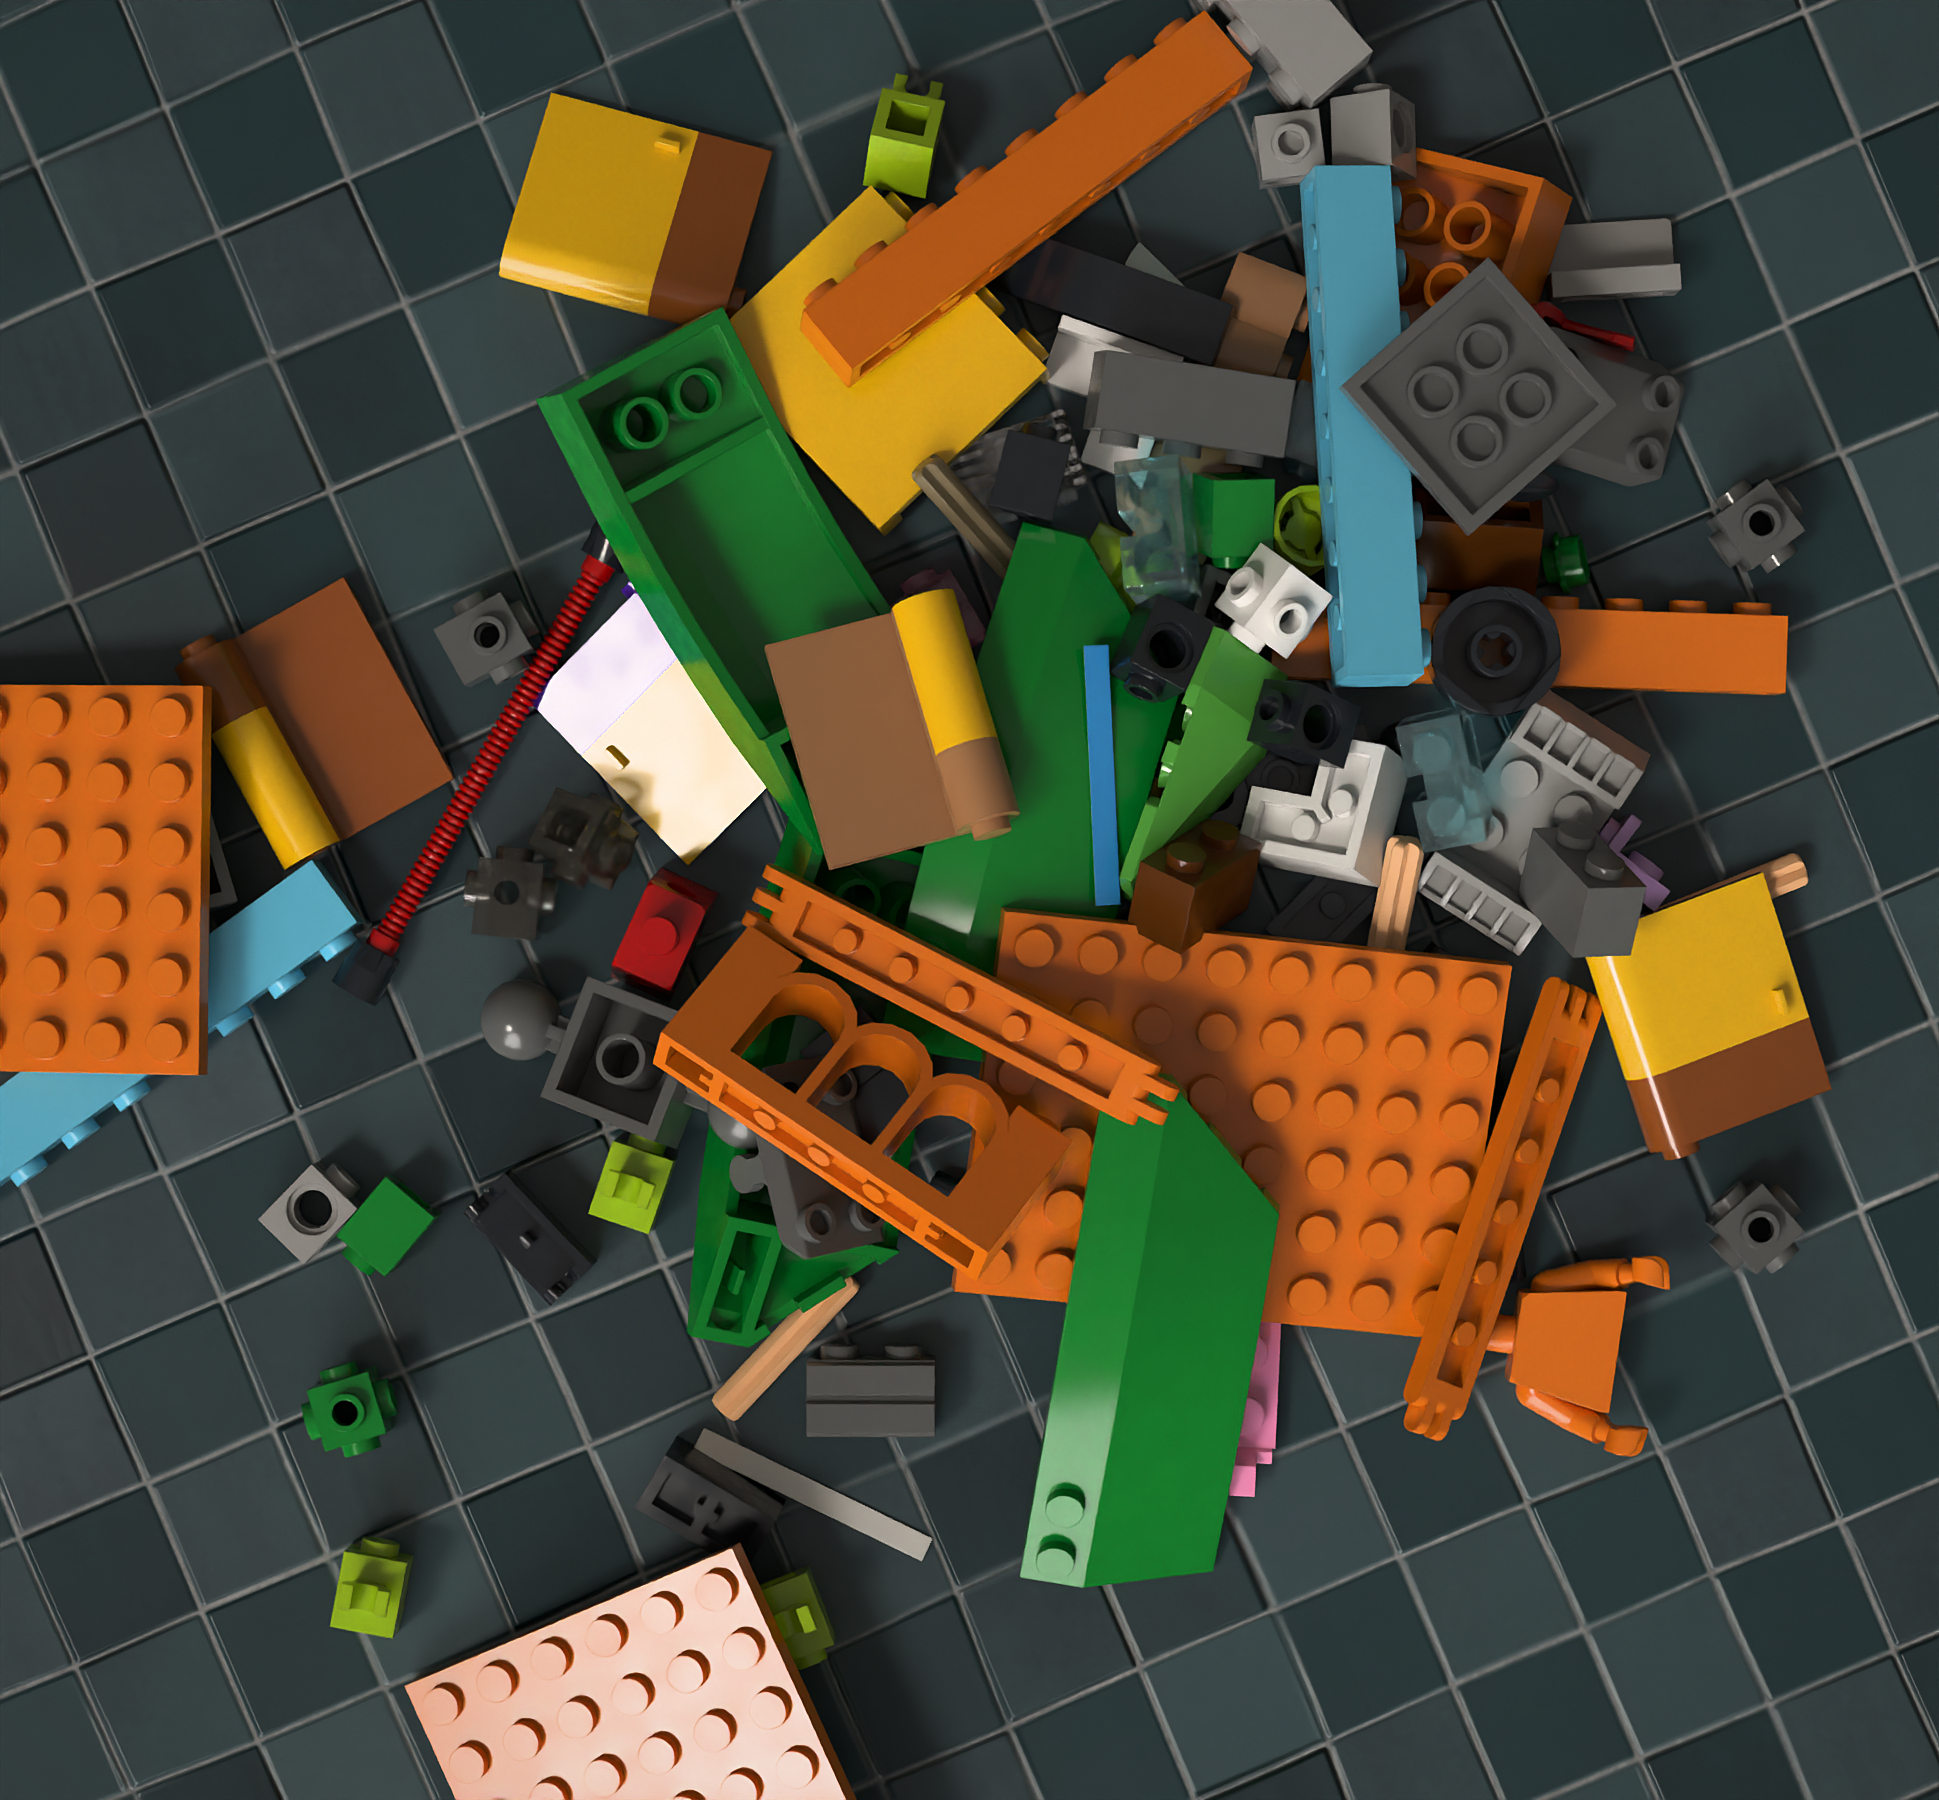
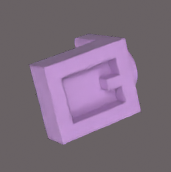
M1633 814L1626 815L1620 823L1610 817L1598 835L1647 886L1642 909L1646 912L1655 911L1670 893V890L1658 882L1664 875V872L1636 851H1633L1628 858L1620 853L1642 821Z

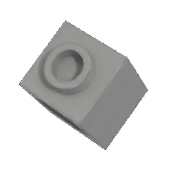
M1382 83L1361 84L1353 88V94L1330 98L1332 165H1390L1391 182L1417 179L1414 103L1394 92L1391 86Z
M1319 108L1254 116L1251 128L1259 190L1300 185V182L1315 165H1326Z
M318 1161L311 1164L258 1220L305 1264L311 1261L335 1237L363 1204L355 1196L361 1188L336 1163L333 1162L327 1169ZM309 1190H317L324 1193L331 1202L332 1214L325 1225H313L307 1222L301 1214L300 1202L303 1195Z

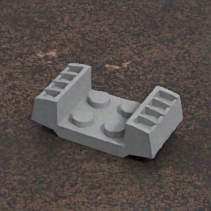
M1549 689L1540 700L1525 709L1436 842L1433 852L1422 864L1417 891L1514 954L1520 956L1542 925L1539 919L1518 897L1532 829L1559 827L1563 822L1572 821L1586 824L1595 829L1598 834L1613 810L1617 809L1619 811L1644 773L1651 754L1634 745Z

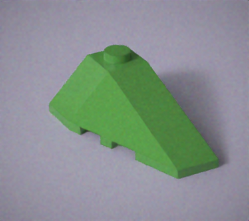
M1213 626L1181 703L1187 706L1182 723V730L1185 731L1183 739L1179 740L1176 738L1173 742H1167L1161 759L1163 764L1158 779V787L1164 789L1162 797L1158 798L1152 795L1147 800L1121 870L1119 879L1122 898L1132 902L1140 861L1207 818H1210L1267 754V749L1247 741L1255 706L1259 699L1264 679L1288 681V675L1224 629Z

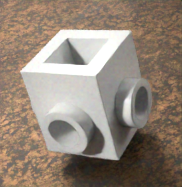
M1260 543L1244 566L1231 576L1225 591L1215 603V606L1235 620L1227 631L1254 652L1259 654L1265 644H1267L1287 659L1295 647L1310 634L1314 622L1333 596L1289 562Z

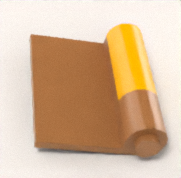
M938 589L924 592L897 603L888 614L765 645V653L829 870L972 833L975 841H981L1003 835L1012 830L1010 820L1016 818L1021 813L953 589Z

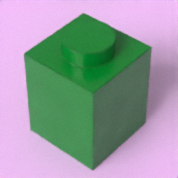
M1253 471L1192 473L1191 550L1212 558V566L1219 568H1242L1260 543L1273 551L1275 479Z
M392 1173L381 1181L336 1235L346 1244L341 1253L366 1275L371 1276L377 1270L386 1277L396 1269L441 1214Z

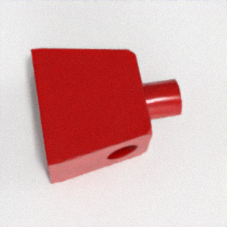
M661 867L646 886L612 962L611 977L670 1003L720 893Z

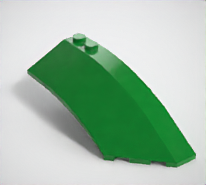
M719 307L583 373L537 398L536 401L615 555L686 674L732 743L817 855H823L824 851L764 648L768 644L888 614L892 609L848 543L812 482L781 425L724 308Z
M1027 520L1022 523L976 663L1021 814L1010 820L1011 831L991 839L975 841L972 833L925 845L904 931L990 975H993L1002 907L1117 919L1121 905L1096 906L1084 646L1108 645L1110 666L1133 612L1122 593H1117L1099 563L1100 557L1087 536ZM1149 646L1151 657L1158 665L1161 666L1160 662L1158 661L1157 657L1155 656L1154 652ZM1110 675L1120 876L1144 806L1151 794L1179 695L1164 702H1146L1130 695L1123 688L1125 682ZM1120 886V903H1121L1123 896H1122L1121 886ZM888 1000L883 1023L893 1024L911 1032L925 1046L927 1052L940 1056L981 1061L983 1049Z
M789 818L774 865L782 867L904 930L925 847L919 846L829 870L825 855H817ZM770 881L766 888L778 895H781L783 890L782 887ZM763 906L760 907L759 913L769 919L773 912ZM793 951L794 955L803 960L800 972L819 974L836 982L850 996L855 1008L864 1003L878 1022L883 1023L888 1003L887 999ZM786 1015L779 1017L763 1028L742 1054L741 1058L760 1069L802 1060L805 1058L801 1055L800 1051L827 1030L818 1022L805 1016ZM928 1052L930 1059L932 1060L933 1053ZM709 1122L699 1186L687 1333L691 1337L749 1348L770 1335L771 1333L768 1328L798 1309L804 1313L846 1287L845 1279L872 1262L876 1261L880 1265L901 1252L897 1248L899 1229L887 1221L882 1226V1242L806 1260L787 1249L779 1238L767 1185L764 1184L763 1188L759 1191L740 1193L735 1189L730 1179L729 1168L732 1159L737 1155L746 1153L758 1155L759 1149L743 1150L728 1145L717 1136ZM916 1129L907 1136L891 1157L892 1160L909 1170Z
M1159 1072L1158 1076L1180 1088L1174 1102L1163 1099L1151 1092L1147 1100L1169 1111L1164 1125L1155 1124L1139 1116L1135 1125H1130L1101 1110L1098 1112L1060 1341L1025 1534L1020 1571L1021 1578L1086 1588L1212 1572L1214 1569L1256 1352L1280 1205L1265 1187L1260 1189L1241 1167L1242 1159L1216 1127L1211 1122L1206 1124L1187 1101L1188 1093L1172 1074Z

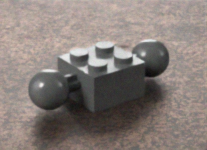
M588 976L571 1018L562 1015L558 1000L547 987L529 979H513L504 982L493 989L486 998L481 1010L480 1024L484 1038L494 1051L512 1060L534 1059L547 1051L556 1054L540 1097L678 1149L692 1110L696 1108L708 1113L709 1122L714 1132L728 1145L743 1150L758 1149L754 1131L653 1064L660 1034L678 1011Z

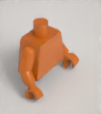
M1661 1256L1632 1257V1263L1625 1258L1596 1259L1541 1271L1531 1282V1288L1517 1290L1513 1316L1498 1314L1486 1350L1507 1353L1505 1378L1509 1382L1516 1384V1396L1523 1406L1559 1427L1595 1444L1602 1441L1605 1442L1603 1448L1605 1451L1620 1456L1633 1457L1638 1455L1643 1449L1649 1429L1644 1426L1615 1425L1610 1421L1609 1416L1605 1414L1609 1413L1625 1310L1627 1292L1623 1289L1628 1288L1632 1283L1640 1282L1669 1290L1670 1273L1668 1262Z

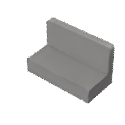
M1662 218L1564 225L1546 279L1547 302L1553 304L1675 296L1682 289L1680 263L1674 264L1671 222L1669 219Z

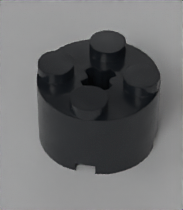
M1486 586L1466 592L1440 612L1429 632L1431 638V660L1427 669L1437 691L1449 704L1469 715L1483 718H1498L1520 712L1535 704L1548 692L1559 672L1561 644L1555 620L1538 599L1518 588ZM1498 637L1502 638L1506 642L1502 650L1503 656L1508 660L1506 665L1503 666L1496 662L1489 667L1484 666L1480 661L1484 654L1483 649L1478 645L1480 639L1482 638L1490 642Z

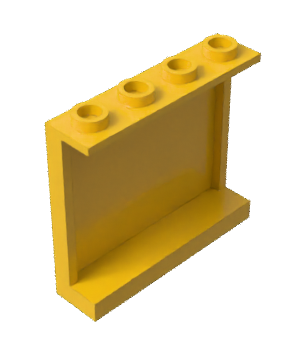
M870 185L730 319V322L786 434L885 537L903 520L900 513L923 492L912 479V472L924 459L935 454L950 467L1039 381L1046 384L1051 377L1047 367L1042 363L1050 356L1049 353L1025 328H1022L1015 335L998 318L1006 309L984 286L850 388L846 387L800 331L803 309L806 308L803 302L817 286L830 278H834L837 283L841 282L857 270L854 263L868 248L881 240H884L889 246L907 232L904 226L914 215L911 209L893 191L883 198Z

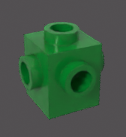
M356 1360L319 1371L322 1382L306 1390L309 1402L301 1404L303 1419L312 1440L321 1438L325 1452L342 1447L345 1458L381 1447L379 1435L386 1434L395 1426L392 1416L399 1414L397 1399L389 1378L380 1379L377 1366L358 1370ZM347 1400L356 1406L358 1416L355 1422L347 1424L340 1421L336 1408L339 1401Z

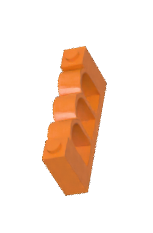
M749 925L662 1030L653 1064L977 1282L1059 1174L1073 1141L1063 1135L1053 1121L1041 1115H1033L1020 1105L1017 1106L1009 1117L1001 1097L987 1083L966 1074L953 1073L933 1077V1063L925 1046L911 1032L893 1024L871 1022L857 1027V1011L850 996L836 982L819 974L800 972L802 959L794 955L791 949L773 941ZM786 1015L805 1016L818 1022L828 1031L834 1044L795 1094L741 1058L742 1054L765 1026L774 1019ZM861 1065L880 1066L893 1072L904 1083L909 1094V1098L872 1145L815 1108L840 1076L849 1069ZM937 1115L954 1116L967 1122L978 1132L984 1145L983 1152L948 1197L891 1159L896 1150L924 1119Z

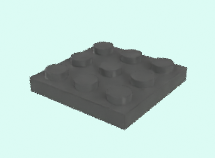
M1489 257L1339 388L1467 536L1474 532L1617 406L1614 400Z

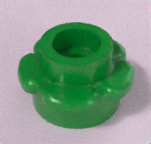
M1555 532L1552 536V546L1542 548V560L1546 579L1549 585L1560 583L1562 591L1565 594H1571L1573 587L1590 583V570L1585 545L1580 534L1561 537L1560 532Z

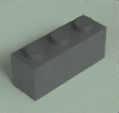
M1112 350L1094 352L1083 429L1101 431L1100 444L1138 449L1139 438L1164 442L1163 454L1200 459L1202 448L1226 451V464L1263 469L1265 458H1284L1296 380Z

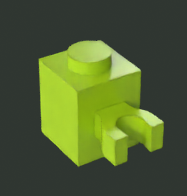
M896 73L893 89L882 88L869 139L863 185H871L874 188L925 199L938 150L945 101L941 100L943 83L931 81L929 93L926 96L915 95L906 92L908 76Z
M630 1133L628 1141L616 1138L612 1141L588 1214L650 1234L658 1217L677 1158L664 1154L666 1145Z
M363 1537L361 1545L351 1544L343 1554L330 1627L393 1639L400 1631L414 1556L399 1553L400 1543L383 1538Z
M809 1565L759 1584L797 1669L801 1670L827 1659L828 1656L825 1648L835 1644L836 1635Z

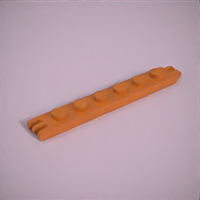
M767 863L762 876L771 883L782 887L783 890L781 895H778L766 888L757 887L752 900L773 912L769 919L759 912L746 910L741 921L746 927L751 925L773 941L1122 1122L1135 1125L1139 1116L1155 1124L1164 1125L1169 1111L1147 1100L1151 1092L1163 1099L1174 1102L1180 1088L1158 1076L1163 1065L1157 1060L786 869Z
M1555 976L1548 978L1542 987L1404 1387L1403 1396L1405 1401L1409 1403L1404 1416L1405 1428L1413 1433L1423 1434L1425 1437L1435 1441L1442 1440L1448 1433L1451 1421L1459 1419L1466 1410L1603 1011L1597 995L1585 992L1584 989L1568 984L1566 981Z

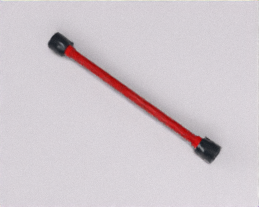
M597 520L593 524L590 535L581 549L588 554L580 567L584 570L580 573L582 578H577L576 582L578 585H573L572 589L574 592H569L568 596L570 599H565L564 604L566 606H561L560 611L562 613L556 615L558 620L552 622L554 627L548 629L550 634H546L544 636L546 641L540 643L542 648L536 650L537 656L532 657L533 663H529V670H525L523 673L525 677L519 679L521 684L515 686L517 691L511 693L513 698L507 700L509 705L503 707L505 712L499 714L501 719L495 721L497 726L491 728L493 733L487 735L489 740L483 742L484 748L479 749L480 755L475 756L476 762L471 763L472 769H468L466 772L468 776L463 777L464 784H459L460 791H455L454 795L456 798H451L450 802L452 805H447L446 809L448 812H443L442 816L444 819H439L438 823L440 826H435L434 830L436 833H431L430 838L432 840H427L426 845L428 847H423V854H419V861H415V868L410 870L411 876L407 875V883L403 882L402 884L403 890L399 889L397 892L399 897L396 896L393 899L395 904H390L389 908L391 911H386L385 915L387 918H382L381 922L383 925H379L377 929L373 928L367 940L357 939L352 950L345 957L332 979V982L343 990L373 1006H377L390 983L392 974L400 962L398 958L394 957L401 944L399 942V933L402 934L405 931L403 926L406 927L409 924L407 919L410 920L413 917L411 912L417 910L415 905L421 903L419 898L425 896L423 891L429 889L427 884L433 882L431 877L437 875L435 870L441 868L439 863L445 861L443 856L449 854L447 849L453 847L451 842L457 840L456 834L459 835L461 833L460 827L465 826L464 820L469 819L468 813L473 812L472 806L477 805L476 799L481 798L480 792L485 791L486 787L484 785H488L490 782L488 778H492L494 775L492 771L498 769L496 764L502 762L500 757L506 755L504 750L510 748L508 743L514 741L513 735L518 734L517 728L522 727L521 721L526 720L525 714H529V707L534 706L533 699H538L537 692H542L541 685H546L547 681L545 678H550L551 674L549 671H554L555 667L553 664H558L559 660L557 657H562L563 653L561 650H566L567 646L565 643H570L571 638L569 636H574L575 631L573 629H578L579 624L577 622H582V614L586 615V607L590 608V600L594 601V593L597 594L599 592L598 586L601 587L603 582L608 583L615 570L621 574L624 572Z

